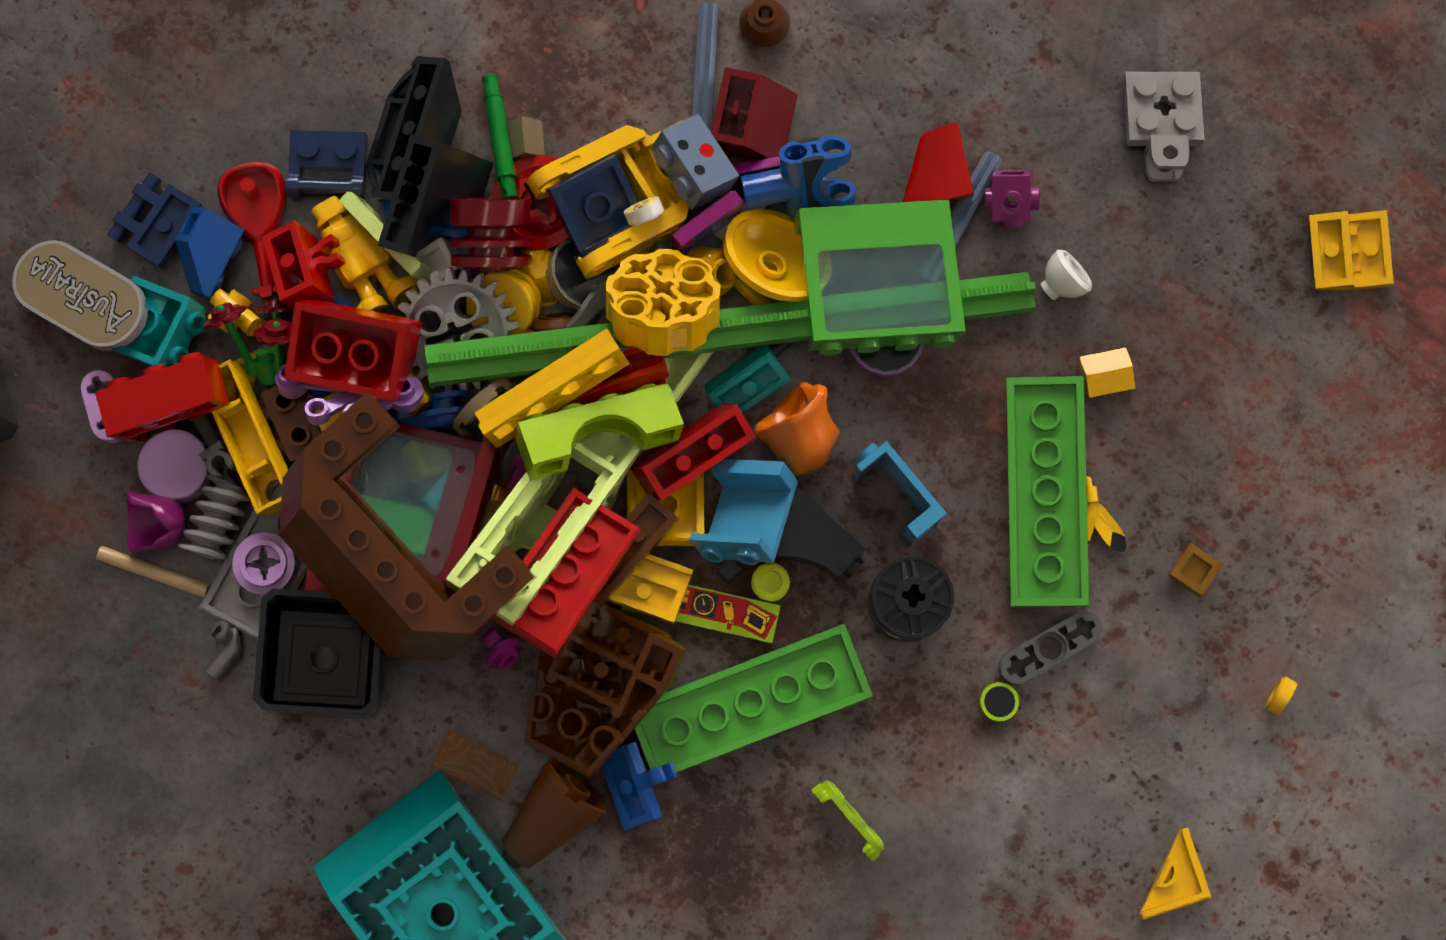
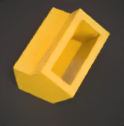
M1126 348L1080 357L1079 374L1084 376V393L1089 398L1136 389L1133 365Z

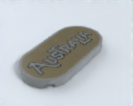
M51 240L38 243L27 250L16 264L12 284L18 301L36 315L94 349L109 351L112 350L111 348L118 346L124 347L132 343L145 327L148 309L145 307L146 302L143 291L127 277L65 242Z

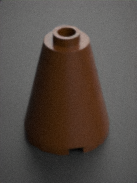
M554 758L549 759L543 765L501 841L504 848L503 856L510 864L517 868L521 866L531 868L600 820L608 809L602 796L587 780L582 784L573 777L577 771Z

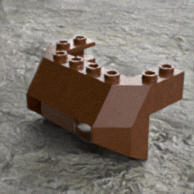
M366 392L302 450L282 478L279 536L388 657L448 660L483 631L481 628L530 585L537 576L516 555L511 547L506 546L452 596L344 477L400 427L377 399Z

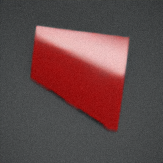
M958 122L935 128L921 135L903 202L949 200V202L972 198L974 192Z

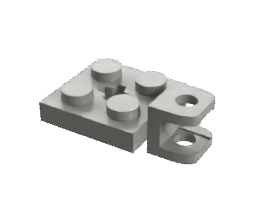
M1125 72L1123 89L1127 146H1145L1144 167L1146 176L1151 182H1177L1189 160V146H1202L1205 140L1200 72ZM1159 102H1165L1172 109L1169 111L1168 116H1164L1161 110L1154 108V105H1159ZM1160 169H1171L1168 172L1160 171Z

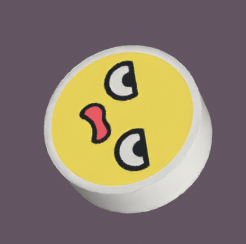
M656 196L630 206L623 213L629 225L637 226L657 218L663 213L664 208L659 197Z

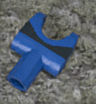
M824 136L797 140L785 144L779 150V169L740 176L746 209L785 202L787 214L794 220L799 208L854 205L856 201V188L853 183L846 180H836L835 178H824L830 172L838 170V167L850 161L852 157L850 143L842 137ZM832 149H840L843 151L838 154L827 153V151ZM840 192L848 193V195L843 198L836 199L832 197L833 195Z

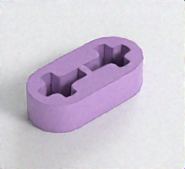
M97 370L88 373L82 380L81 393L93 433L105 442L117 443L121 440L107 437L105 429H102L101 426L104 424L95 393L91 392V390L97 388L96 381L101 380L104 384L108 385L107 383L115 378L105 371Z

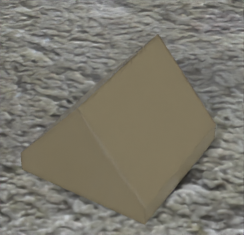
M520 116L507 123L513 161H518L527 156L545 155L541 120Z

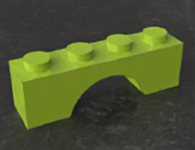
M668 383L657 386L655 384H645L631 393L623 395L617 393L607 394L598 399L597 402L585 405L580 403L569 404L560 411L547 415L543 413L531 414L518 422L515 440L531 481L568 471L572 450L578 442L591 434L598 432L618 433L632 440L641 450H646L679 441L684 422Z

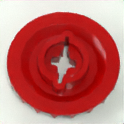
M535 155L527 156L514 162L515 174L517 175L515 180L518 198L530 199V225L513 228V236L525 237L531 240V246L521 247L524 250L556 249L557 245L569 239L550 198L545 202L547 211L551 215L550 218L544 211L541 212L538 208L533 211L531 210L534 207L533 197L528 192L530 187L526 182L535 171L559 159L558 157ZM497 181L493 187L491 198H502L501 186Z

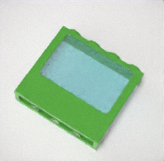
M949 200L799 208L794 219L795 235H801L812 333L807 344L808 352L819 351L820 355L831 356L841 353L842 349L857 348L858 353H872L880 350V347L895 346V350L906 351L917 348L918 344H932L933 348H947L954 346L955 342L959 341L966 330Z

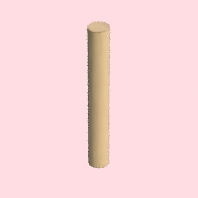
M101 546L97 552L96 560L203 598L211 586L210 583L105 546Z

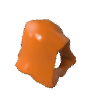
M802 382L799 386H794L776 406L773 413L754 426L755 435L768 445L778 460L784 462L794 476L814 472L829 461L831 450L840 435L839 429L834 424L827 410V388L820 384L812 386L809 383Z

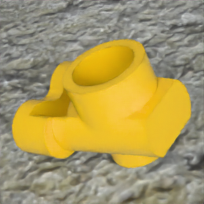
M219 289L211 297L210 303L215 306L214 308L228 302L232 305L239 304L240 306H245L246 310L233 323L236 329L239 327L248 336H253V331L261 328V325L267 322L260 315H256L248 309L252 302L235 289L230 294ZM225 325L219 327L229 334Z

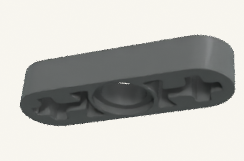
M1087 611L1073 614L1005 653L998 663L1000 677L1010 685H1021L1094 644L1101 636L1102 626L1100 620L1093 613ZM1077 619L1082 623L1089 622L1092 626V629L1088 631L1090 638L1086 640L1083 635L1069 641L1074 646V649L1069 650L1066 638L1058 629L1063 627L1066 635L1078 627ZM1051 637L1058 641L1060 653L1055 659H1046L1041 655L1039 644L1042 639ZM1030 646L1032 656L1041 665V668L1036 669L1033 662L1022 669L1024 675L1022 678L1016 673L1010 675L1007 672V668L1011 666L1009 659L1013 657L1016 661H1020L1030 656L1025 651V648Z

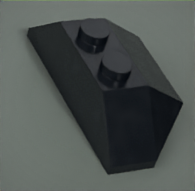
M417 56L411 63L412 68L399 79L387 96L366 163L368 179L372 187V198L377 201L391 202L411 134L452 145L462 110L450 61L446 58Z

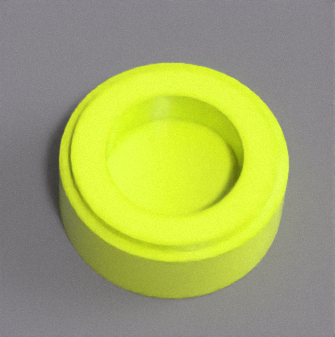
M776 563L762 564L754 571L751 579L753 593L765 602H776L782 599L790 586V578L787 571Z

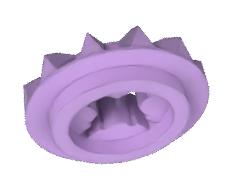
M262 532L247 537L239 544L233 556L232 567L235 578L243 588L252 593L265 595L272 588L283 589L289 580L293 578L296 559L291 548L280 536ZM263 548L269 559L277 562L280 561V564L269 567L268 574H266L267 580H265L261 569L254 568L253 566L248 567L250 564L261 561Z

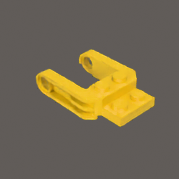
M626 125L541 167L527 179L526 182L536 199H544L549 197L546 191L547 188L609 155H616L638 202L651 197H659L664 208L660 216L620 232L609 238L605 245L592 251L583 259L581 257L577 258L576 264L586 279L594 278L616 267L622 260L633 254L643 253L650 249L656 240L662 243L670 239L686 221L689 206L685 200L677 195L673 181L665 169L657 164L651 149L660 132L650 136L642 129Z

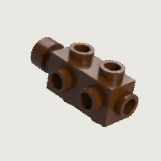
M276 384L268 385L269 389L260 393L265 403L260 407L269 427L275 426L279 435V439L275 441L284 461L289 460L293 464L302 450L321 433L319 425L311 424L307 420L305 413L306 403L314 399L312 390L308 389L301 397L291 399V404L288 407L280 408L279 402L286 398L279 394ZM306 431L304 441L300 443L294 441L296 432Z

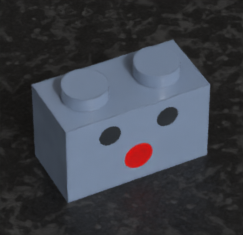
M699 114L661 130L651 148L657 164L665 169L674 183L677 195L686 201L691 211L728 194L739 177V174Z

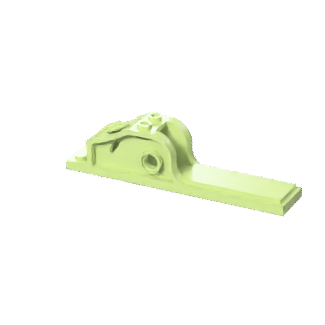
M714 352L665 358L670 376L665 378L670 386L676 403ZM636 389L631 390V391H628V392H625V393H622V394H619V395H623V394H627V393L634 392ZM598 432L583 438L577 443L571 452V458L599 475L594 483L593 490L588 495V498L593 501L590 505L583 502L580 507L577 506L558 531V538L541 561L537 560L530 569L537 578L497 613L496 616L513 626L528 608L530 601H533L539 593L541 586L547 582L552 571H555L560 564L562 557L571 549L573 542H576L586 524L595 516L600 505L605 506L609 510L612 509L626 474L642 451L632 440L618 433ZM526 472L447 576L445 585L457 592L506 546L511 547L514 552L520 548L530 550L557 512L548 506L547 503L559 486L565 472L531 481Z

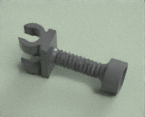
M205 415L193 420V424L208 447L199 454L202 461L206 462L208 472L240 486L233 475L236 466L226 444L222 443L208 417ZM217 468L223 470V476H222V474L217 470Z

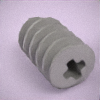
M207 475L208 479L215 484V487H202L201 492L209 498V501H196L195 506L203 515L190 516L189 520L197 527V530H184L183 535L191 541V544H179L178 547L213 561L214 559H227L228 555L219 547L220 545H233L234 541L226 534V530H239L240 527L231 518L232 516H245L246 512L237 503L250 502L251 500L248 494L243 491V488L218 477Z

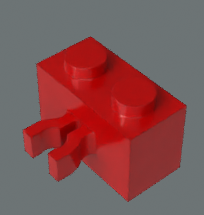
M295 220L262 236L278 297L283 304L294 311L295 302L309 299L330 303L335 301L326 269H336L346 264L344 257L337 252L328 256L332 249L340 246L339 240L335 236L330 234L318 242L315 235Z

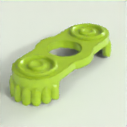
M825 780L823 783L816 785L811 790L812 793L822 803L830 799L833 800L851 824L867 840L862 850L866 853L869 860L874 862L885 849L880 837L865 823L831 781Z

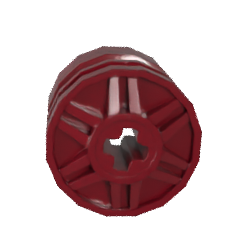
M449 199L450 225L467 228V236L451 239L450 246L468 247V254L451 255V266L463 267L474 272H504L521 266L531 265L530 254H514V247L531 246V240L525 237L513 236V228L530 225V199Z

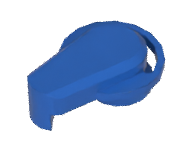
M451 390L429 395L431 410L423 411L414 416H410L409 412L401 413L396 411L397 423L432 431L453 429L452 426L455 418L465 407L458 406L457 401L467 399V391Z

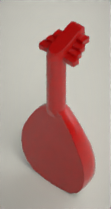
M264 162L245 163L226 170L220 176L217 194L220 206L231 223L244 229L242 236L254 245L260 287L251 289L253 295H260L261 299L273 297L277 290L262 236L278 229L286 207L287 189L284 177L276 166Z

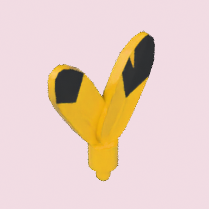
M1086 476L1088 545L1095 527L1111 549L1123 553L1127 549L1125 535L1109 512L1098 503L1097 486H1093L1091 477Z

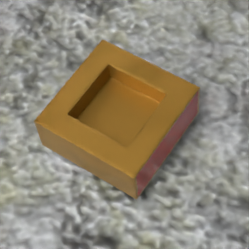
M1189 543L1167 576L1198 597H1201L1223 564L1194 544Z

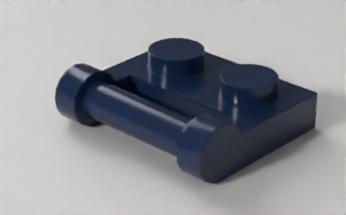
M290 130L289 170L286 183L287 196L300 197L301 194L344 195L348 191L364 199L366 190L367 133ZM302 171L353 172L351 180L302 179Z

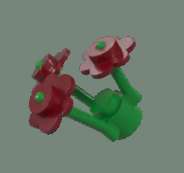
M277 296L265 299L264 306L252 308V312H272V320L263 323L261 328L255 329L253 337L256 340L262 341L264 345H273V347L258 350L256 352L257 358L253 360L233 323L246 310L245 306H240L239 304L232 305L229 302L218 305L210 312L211 318L204 322L205 329H216L225 325L245 363L247 375H256L260 385L276 384L275 376L279 368L286 364L282 346L289 345L292 327L290 321L281 320L280 312H290L293 310L283 304Z

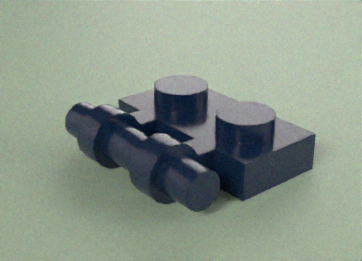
M149 172L142 184L137 183L131 191L133 197L122 212L118 211L112 219L114 225L107 233V236L120 243L127 232L134 234L126 247L162 269L177 247L175 239L191 208L203 206L170 184L167 185L161 196H159L155 191L162 180ZM146 204L153 206L142 224L135 221Z

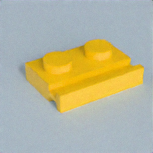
M649 554L608 601L674 625L692 577L693 569Z

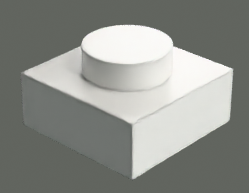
M440 237L417 253L434 272L437 271L441 275L443 280L448 268L452 267L456 276L463 270L462 267L451 266V255L455 254L448 241L443 237Z

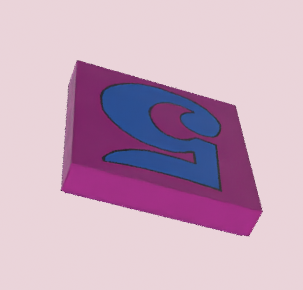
M735 190L730 191L673 234L671 249L679 250L683 255H686L690 249L701 245L740 214L743 203L742 198Z

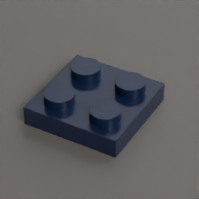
M609 155L546 189L576 255L581 257V259L605 245L609 238L632 227L628 224L623 212L638 202L616 155Z

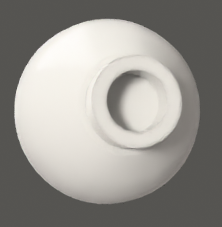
M1056 250L1047 263L1045 280L1040 283L1045 293L1052 300H1056L1059 297L1078 298L1090 292L1092 282L1079 262L1067 251Z

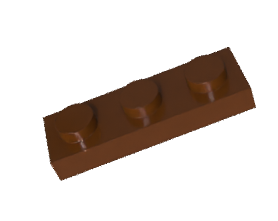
M650 493L645 496L626 518V520L641 529L639 535L594 600L600 608L603 607L678 522V517Z

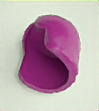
M131 490L127 491L128 553L134 554L141 551L169 549L183 539L186 519L184 509L178 501L165 496L143 494Z

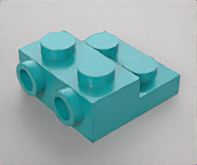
M133 276L131 281L143 291L145 296V307L148 309L147 321L140 335L132 343L124 347L118 346L111 349L147 367L155 365H166V367L179 363L178 359L181 356L189 354L188 347L194 335L201 334L205 329L203 324L206 322L205 313L207 309L192 298Z

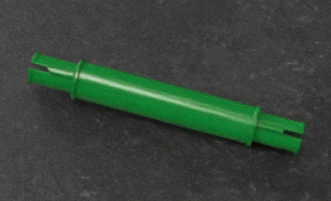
M487 74L486 77H482L485 91L483 102L485 103L496 167V179L501 186L502 198H518L515 185L517 175L515 174L503 95L499 92L498 76L496 74Z

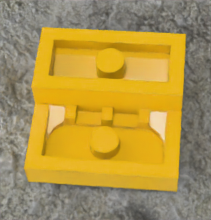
M1387 210L1348 214V211L1309 215L1316 290L1394 287Z

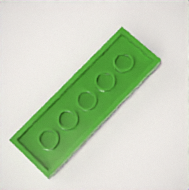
M1084 376L1006 378L1011 608L1089 607Z
M842 624L665 692L640 723L637 724L635 731L649 768L653 769L672 762L677 773L871 698L873 694L846 625Z

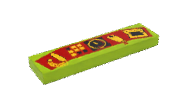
M688 585L675 622L772 644L781 606ZM623 606L621 608L624 611L646 615Z

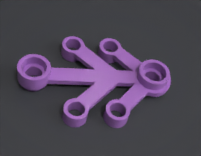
M286 364L279 368L275 376L279 394L287 399L299 398L308 389L339 393L326 401L321 398H314L306 403V417L313 425L326 423L330 416L341 410L344 413L363 396L284 379ZM408 376L397 401L393 402L377 398V401L386 411L393 408L401 413L411 412L420 405L423 399L424 390L422 383L417 378ZM316 410H323L322 412L317 414L313 413Z

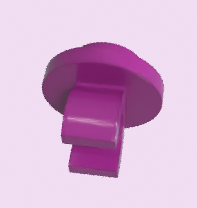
M493 627L480 636L490 649L485 658L489 668L505 669L514 664L518 659L521 644L516 638L503 640Z

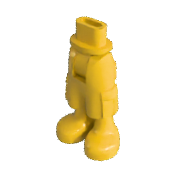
M332 196L312 208L311 213L318 222L316 229L321 234V237L324 238L332 234L339 240L340 246L332 249L329 254L331 256L337 252L344 257L346 264L334 269L345 288L356 289L360 298V304L357 308L390 314L389 305L372 286L368 279L370 276H376L395 309H398V305L402 302H410L405 294L408 290L413 289L420 292L416 278L412 276L399 278L390 269L393 257L385 248L377 246L378 241L339 202L337 196Z

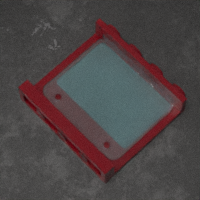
M398 423L400 427L344 477L447 591L455 593L454 590L445 585V580L480 534L485 517L484 510L491 496L489 493L493 489L503 455V445L496 448L485 436L483 441L480 442Z

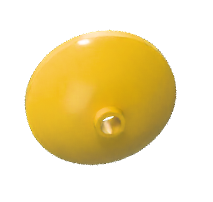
M768 209L748 210L734 217L725 230L723 250L730 267L738 278L752 290L771 299L786 302L808 300L801 235H795L794 220L787 214ZM828 252L818 254L821 290L827 285L832 271Z

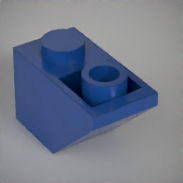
M204 207L191 208L175 242L190 292L198 296L210 297L212 293H215L221 287L225 278L223 271L229 259H233L239 252L242 245L240 237L244 229Z

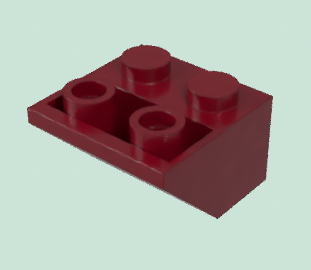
M725 67L711 133L727 156L750 161L778 157L779 150L788 142L798 94L764 75Z

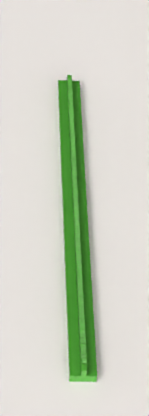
M1029 272L959 280L964 321L1030 313L1036 308L1033 296L1036 286L1035 282L1030 281ZM945 282L822 297L825 325L829 332L905 328L950 323ZM808 300L720 309L719 325L707 335L706 343L692 351L681 350L672 352L665 356V358L810 340L812 333ZM605 323L425 345L424 352L429 387L536 374L606 328L613 336V325ZM613 336L622 352L635 348L634 346L623 345Z

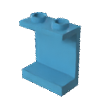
M887 441L880 447L872 443L856 457L857 460L854 462L856 467L851 476L855 482L880 464L921 513L900 534L909 547L935 527L947 514Z
M723 459L711 469V473L722 485L723 489L709 533H691L689 540L701 553V556L711 562L720 563L723 560H737L748 565H756L758 562L774 563L798 480L782 461Z

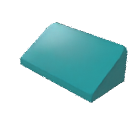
M769 345L757 347L705 384L707 396L716 407L722 403L736 404L743 414L791 381V378Z

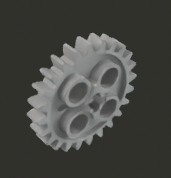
M451 267L446 270L444 280L435 271L430 274L432 285L422 278L417 281V286L421 293L413 289L405 293L412 303L402 302L398 305V309L406 314L405 318L422 321L416 360L412 366L413 368L418 365L421 369L417 376L418 380L428 375L424 346L429 345L426 343V339L443 334L454 325L461 327L482 317L489 319L488 323L472 327L461 336L454 334L433 344L473 340L475 333H484L489 338L513 335L510 334V330L518 328L520 322L509 320L508 316L516 310V306L504 307L503 302L509 294L505 292L497 296L494 293L497 281L490 283L486 287L483 285L484 273H479L474 280H471L469 269L466 268L461 271L459 278H456L455 272ZM461 297H470L475 302L477 308L475 315H466L461 311L459 307ZM426 310L434 311L439 315L441 320L439 328H430L425 323L424 313ZM483 381L472 382L477 390L484 386ZM469 383L458 384L460 390L468 391ZM455 384L445 385V391L453 390Z

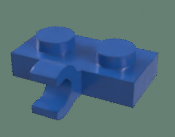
M636 742L616 749L602 765V770L625 831L662 817L652 786L676 778L677 774L672 762L646 771Z

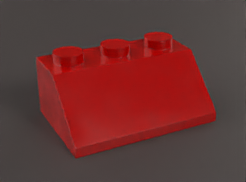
M315 299L297 301L294 306L284 379L360 395L368 392L375 398L395 402L398 400L416 360L422 321Z

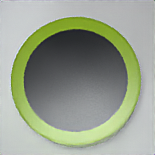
M996 682L983 689L979 697V707L986 718L1001 722L1015 715L1019 707V697L1015 689L1009 684Z

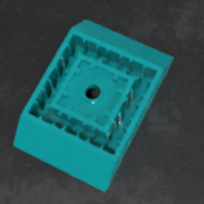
M438 770L312 866L330 901L359 940H567L512 865L505 859L500 849L441 770ZM438 903H447L454 910V919L448 926H440L432 918L433 908Z

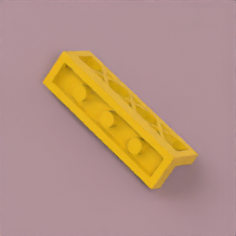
M606 328L474 412L480 422L478 426L483 435L496 448H499L516 437L517 424L525 417L535 413H543L544 415L554 413L630 363L610 331Z

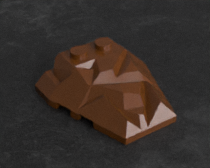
M593 602L556 658L540 650L539 656H534L533 669H538L536 690L534 693H530L525 743L583 775L593 777L630 732L646 716L649 710L671 687L686 649L680 643L671 639L672 636L650 623L608 602L602 608Z

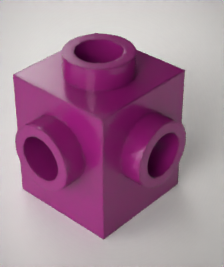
M995 170L992 175V188H986L985 210L992 211V221H1001L1002 227L1024 226V221H1031L1033 211H1039L1040 188H1033V170ZM1013 196L1018 202H1010L1007 197Z

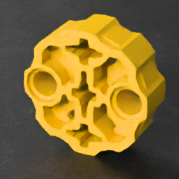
M658 249L653 253L633 254L622 260L620 268L615 274L607 278L606 319L613 325V336L625 346H634L642 349L647 355L668 356L676 351H692L706 343L707 335L719 325L720 284L714 280L713 268L701 258L685 256L679 250Z

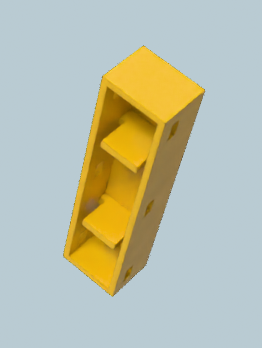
M229 359L219 365L223 382L225 384L227 381L234 379L241 395L235 401H229V405L212 412L256 514L269 518L281 511V497L271 502L267 497V488L270 483L279 480L282 486V478L287 473L288 468L242 365Z

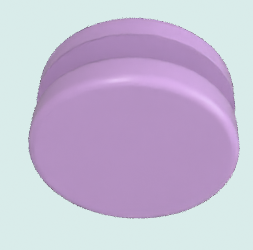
M171 429L155 434L144 444L138 456L137 470L142 484L151 494L165 496L179 503H187L197 499L203 494L201 492L202 487L210 486L212 482L207 477V475L212 474L208 472L206 462L202 461L199 456L208 447L196 436L183 430Z

